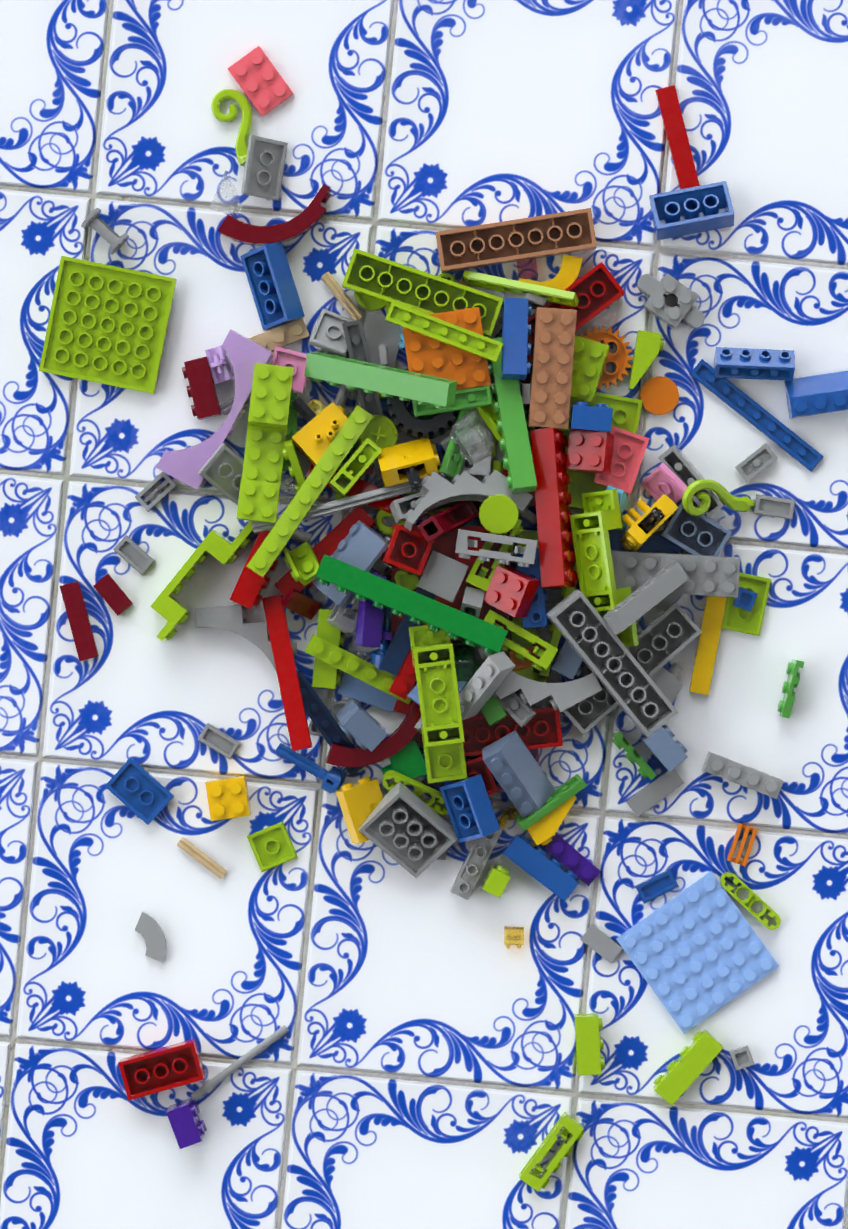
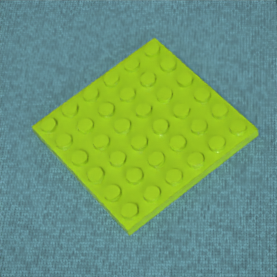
M61 256L39 371L155 394L177 279Z

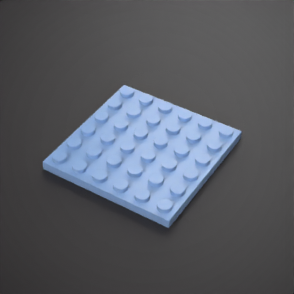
M711 871L616 938L684 1034L779 967Z

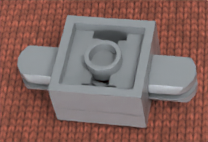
M667 273L661 282L650 274H644L638 279V290L649 297L643 308L675 330L682 321L689 327L696 329L704 323V313L693 306V303L699 296Z

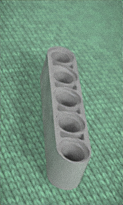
M678 561L670 563L604 616L605 621L614 634L624 631L687 581L688 575Z

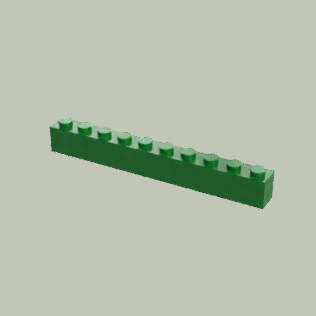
M325 554L315 575L319 579L318 583L329 587V584L336 586V590L341 593L347 594L351 592L355 594L354 598L360 601L370 600L374 602L373 606L383 610L386 607L391 609V613L396 616L402 617V615L410 617L409 621L415 624L425 623L428 625V629L434 632L444 631L447 633V637L454 640L461 638L465 640L464 644L473 648L476 645L483 648V652L490 655L500 652L508 632L503 628Z

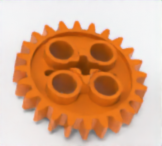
M594 326L592 333L586 329V336L581 333L579 334L580 337L599 343L603 340L606 345L614 343L617 347L615 353L611 354L608 352L598 383L599 390H601L602 384H605L607 389H609V383L616 386V379L622 382L623 378L621 375L629 374L625 368L632 367L627 363L633 360V357L628 356L632 349H626L630 342L623 343L625 335L619 338V330L613 334L611 333L612 327L605 331L604 326H601L600 331H598L596 326ZM607 363L615 364L616 371L608 373L605 369Z

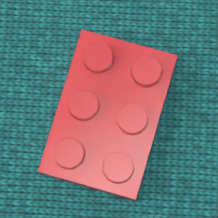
M260 46L227 68L262 117L294 94Z
M612 426L610 434L614 435L610 475L596 474L593 482L606 487L610 485L624 490L627 494H631L650 438Z

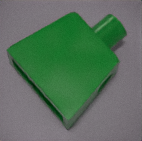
M412 739L404 748L389 757L391 764L381 768L383 774L389 770H394L409 778L427 775L425 760L415 739Z

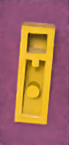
M575 795L527 828L537 846L539 844L544 846L552 841L551 837L554 836L577 799Z

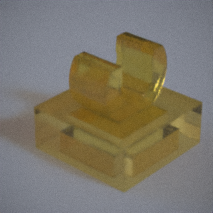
M504 926V945H506L507 949H510V945H517V949L524 945V927Z

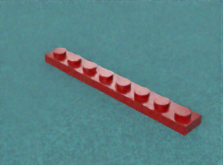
M457 553L454 559L469 566L454 602H450L437 595L434 600L453 607L476 561L473 557H470V559L460 558L459 553ZM411 647L389 689V692L407 700L416 681Z

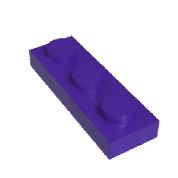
M557 833L553 836L552 841L544 847L546 851L577 875L587 886L601 873L596 866Z

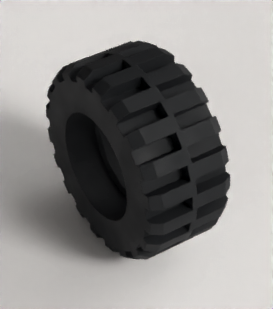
M394 395L393 397H387V407L393 423L401 432L403 431L408 436L418 439H433L436 436L445 434L447 430L454 426L460 413L459 410L439 413L435 417L426 420L418 419L408 411L406 401L399 400V397Z

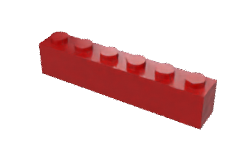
M361 506L356 507L312 548L319 564L324 554L328 556L333 555L340 541L345 539L349 534L350 528L358 520L372 529L375 528L373 526L375 521ZM292 568L274 584L284 597H286L291 588L302 593L307 586L309 589L314 586L313 582L306 586L300 581L296 582L290 573L293 571Z

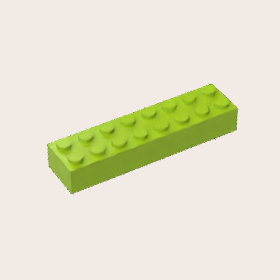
M354 248L342 284L344 289L389 304L393 301L425 314L479 307L483 336L489 338L492 336L504 300L503 298Z

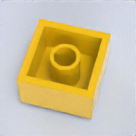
M246 775L205 782L211 821L251 815Z

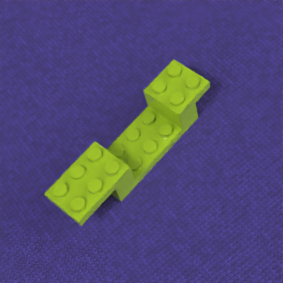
M261 363L254 364L248 429L236 519L276 524L284 460L282 449L285 448L284 442H286L294 367Z
M617 489L581 494L584 513L570 515L580 591L603 619L610 610L632 594L631 586L616 588L608 530L622 528ZM636 621L624 631L616 634L625 647L639 645Z
M249 521L232 543L228 542L215 530H211L150 606L168 621L156 636L162 642L171 640L178 632L176 630L179 624L184 625L189 619L188 613L190 610L175 599L173 594L178 595L184 588L182 583L185 579L190 580L196 573L194 568L206 561L208 558L207 552L223 565L233 564L239 557L237 552L241 548L245 549L251 542L249 537L254 533L252 522L255 521Z
M427 624L408 627L413 666L416 673L428 783L467 778L463 742L465 741L453 644L450 642V638L446 636V632L441 630L438 633L428 629Z

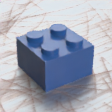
M577 402L571 408L570 430L610 433L613 408H608L609 404L597 403L596 407L589 406V402Z

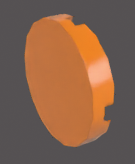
M662 376L652 377L646 381L640 392V400H643V407L654 415L669 413L675 408L679 399V392L675 383L669 378Z

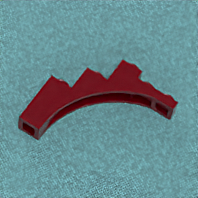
M462 501L443 512L431 516L419 524L418 528L427 542L441 539L454 529L464 526L479 516L480 507L483 502Z

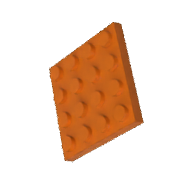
M479 307L428 314L483 335ZM402 327L409 371L457 381L456 390L491 386L487 359Z

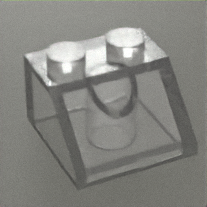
M477 408L471 409L453 424L451 438L460 447V453L464 460H467L472 465L491 456L495 439Z

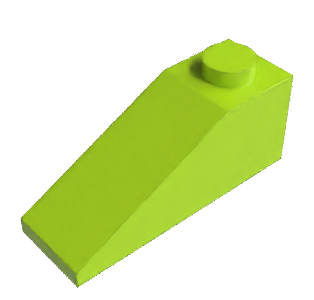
M637 331L628 390H633L658 355L659 350L663 351L664 339H661L662 334Z
M367 438L329 482V486L344 498L383 450Z

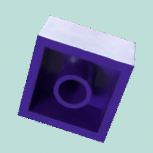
M192 1098L170 1105L166 1112L180 1149L201 1142L205 1136V1131H207L204 1120H200L198 1113H200L197 1102H193Z

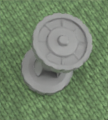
M96 208L86 217L81 227L86 229L91 226L111 245L109 253L113 255L125 244L129 235L124 233L119 236L99 217L101 209Z

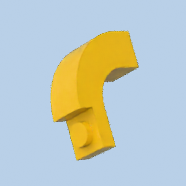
M563 254L560 271L553 279L539 282L519 278L518 281L565 290L575 282L580 272L583 258Z

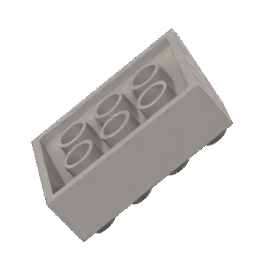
M400 781L383 797L359 828L362 834L415 878L457 841L453 826Z

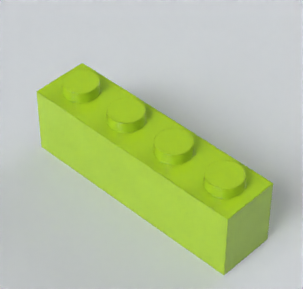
M319 609L317 636L338 647L344 646L345 635H342L339 629L327 623L332 610ZM315 657L312 687L336 689V685H340L341 674L338 673V669Z
M705 1029L702 1032L698 1031L694 1035L692 1044L689 1047L686 1045L679 1054L681 1056L677 1061H671L666 1068L668 1071L663 1076L659 1075L653 1082L655 1084L653 1086L654 1091L671 1106L724 1048Z

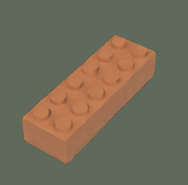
M536 308L527 426L568 429L577 310Z

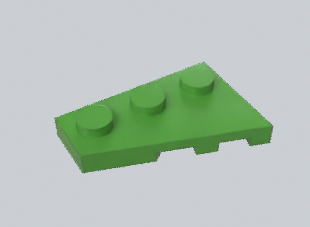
M792 659L791 663L788 662L786 674H789L788 680L783 683L782 693H784L783 701H779L777 709L781 717L790 718L796 693L794 688H797L800 681L798 669L799 667L803 668V661Z
M619 730L612 734L615 738L612 740L619 750L622 747L627 752L625 757L631 764L636 762L640 767L637 771L644 779L648 777L652 780L657 776Z

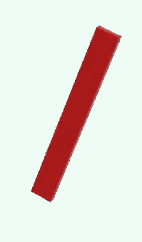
M279 594L262 598L291 747L292 751L312 748V742L285 608L281 604L283 598Z

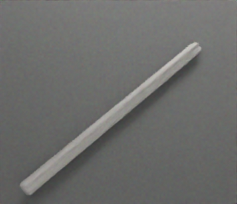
M439 473L441 477H443L449 482H452V478L442 473ZM408 481L312 506L303 521L415 492V490H411ZM281 515L277 516L276 522L279 520ZM255 521L252 522V529L254 533L271 530L275 524Z

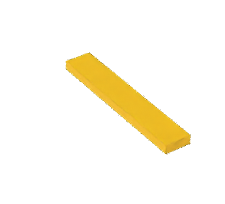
M706 597L700 629L702 633L699 634L689 692L709 695L727 597Z

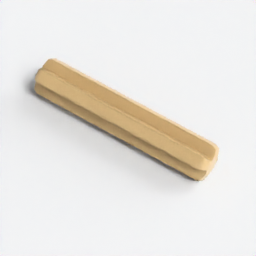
M330 272L325 273L321 277L322 281L353 320L362 319V312Z
M182 837L179 840L177 846L219 879L226 875V869L187 839Z

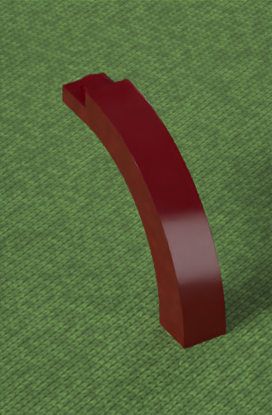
M323 184L309 206L298 216L287 222L272 226H256L241 222L228 214L219 227L218 232L231 240L247 245L263 246L277 242H288L306 233L323 217L327 210L322 206V203L326 204L331 198V188Z
M412 701L407 715L399 727L388 737L384 738L372 752L368 748L363 750L361 747H346L332 743L325 762L342 767H361L381 762L393 756L404 748L418 730L415 728V725L421 718L420 706Z

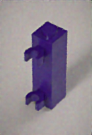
M369 571V573L386 580V576H380V572ZM367 599L365 602L359 600L355 646L376 648L380 647L381 641H392L393 633L382 632L383 610L373 606L374 602Z

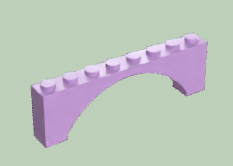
M230 329L221 346L226 350L230 358L235 377L234 402L227 419L212 436L197 445L175 451L166 449L156 466L157 469L198 490L199 486L204 487L207 481L197 472L222 443L227 444L224 440L227 435L231 436L236 426L233 423L236 418L240 419L245 411V408H243L245 401L250 402L254 364L270 365L273 359L271 350Z

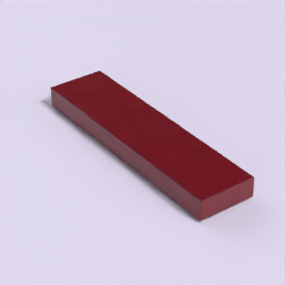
M79 581L60 586L79 661L98 657L99 654Z

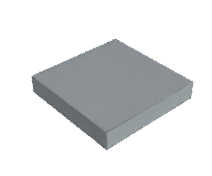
M322 308L308 344L345 357L348 349L342 323L354 320Z
M433 550L417 586L450 602H454L469 566Z

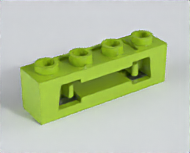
M518 519L509 537H514L515 535L519 537L524 527L520 525L522 520ZM485 541L482 549L490 550L494 542ZM502 544L499 552L511 553L515 544ZM477 557L466 582L487 592L496 566L505 564L498 563V559H495L491 566L493 569L487 579L485 576L489 569L483 566L479 574L475 575L480 563H484V561L478 560Z
M489 610L483 621L504 629V627L495 623L497 620L506 625L507 630L531 644L537 643L547 650L544 651L536 646L533 653L540 657V659H537L529 654L530 651L505 638L501 649L506 652L508 649L516 652L514 654L515 657L522 661L528 659L533 662L531 666L539 671H542V669L547 670L558 649L494 611Z
M564 1112L519 1173V1178L537 1192L541 1188L544 1189L550 1181L549 1176L552 1172L556 1173L559 1170L562 1158H567L572 1152L573 1148L571 1146L575 1141L579 1142L583 1137V1125ZM559 1133L560 1137L564 1140L546 1163V1169L543 1172V1167L539 1163L558 1139L557 1134Z

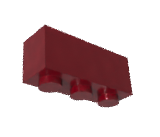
M207 356L184 362L185 367H182L184 379L188 378L189 386H186L189 398H193L194 405H191L193 416H197L198 420L222 415Z

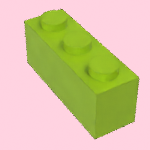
M597 1013L574 1014L578 1076L601 1075V1069H605L604 1057L600 1055V1050L604 1049L603 1038L599 1037V1030H603L602 1018H598Z

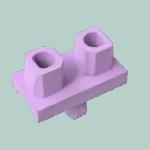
M221 346L205 350L215 384L234 379L226 350Z

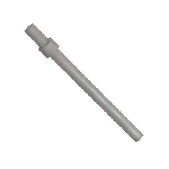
M283 1025L214 1078L206 1080L202 1083V1087L191 1094L192 1098L196 1101L205 1093H210L217 1084L289 1031L288 1028Z

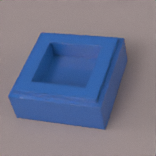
M739 587L738 597H735L732 605L751 612L758 593Z

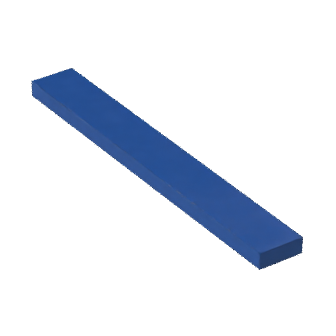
M703 359L700 360L689 374L810 472L813 471L824 457L727 378H714V368Z

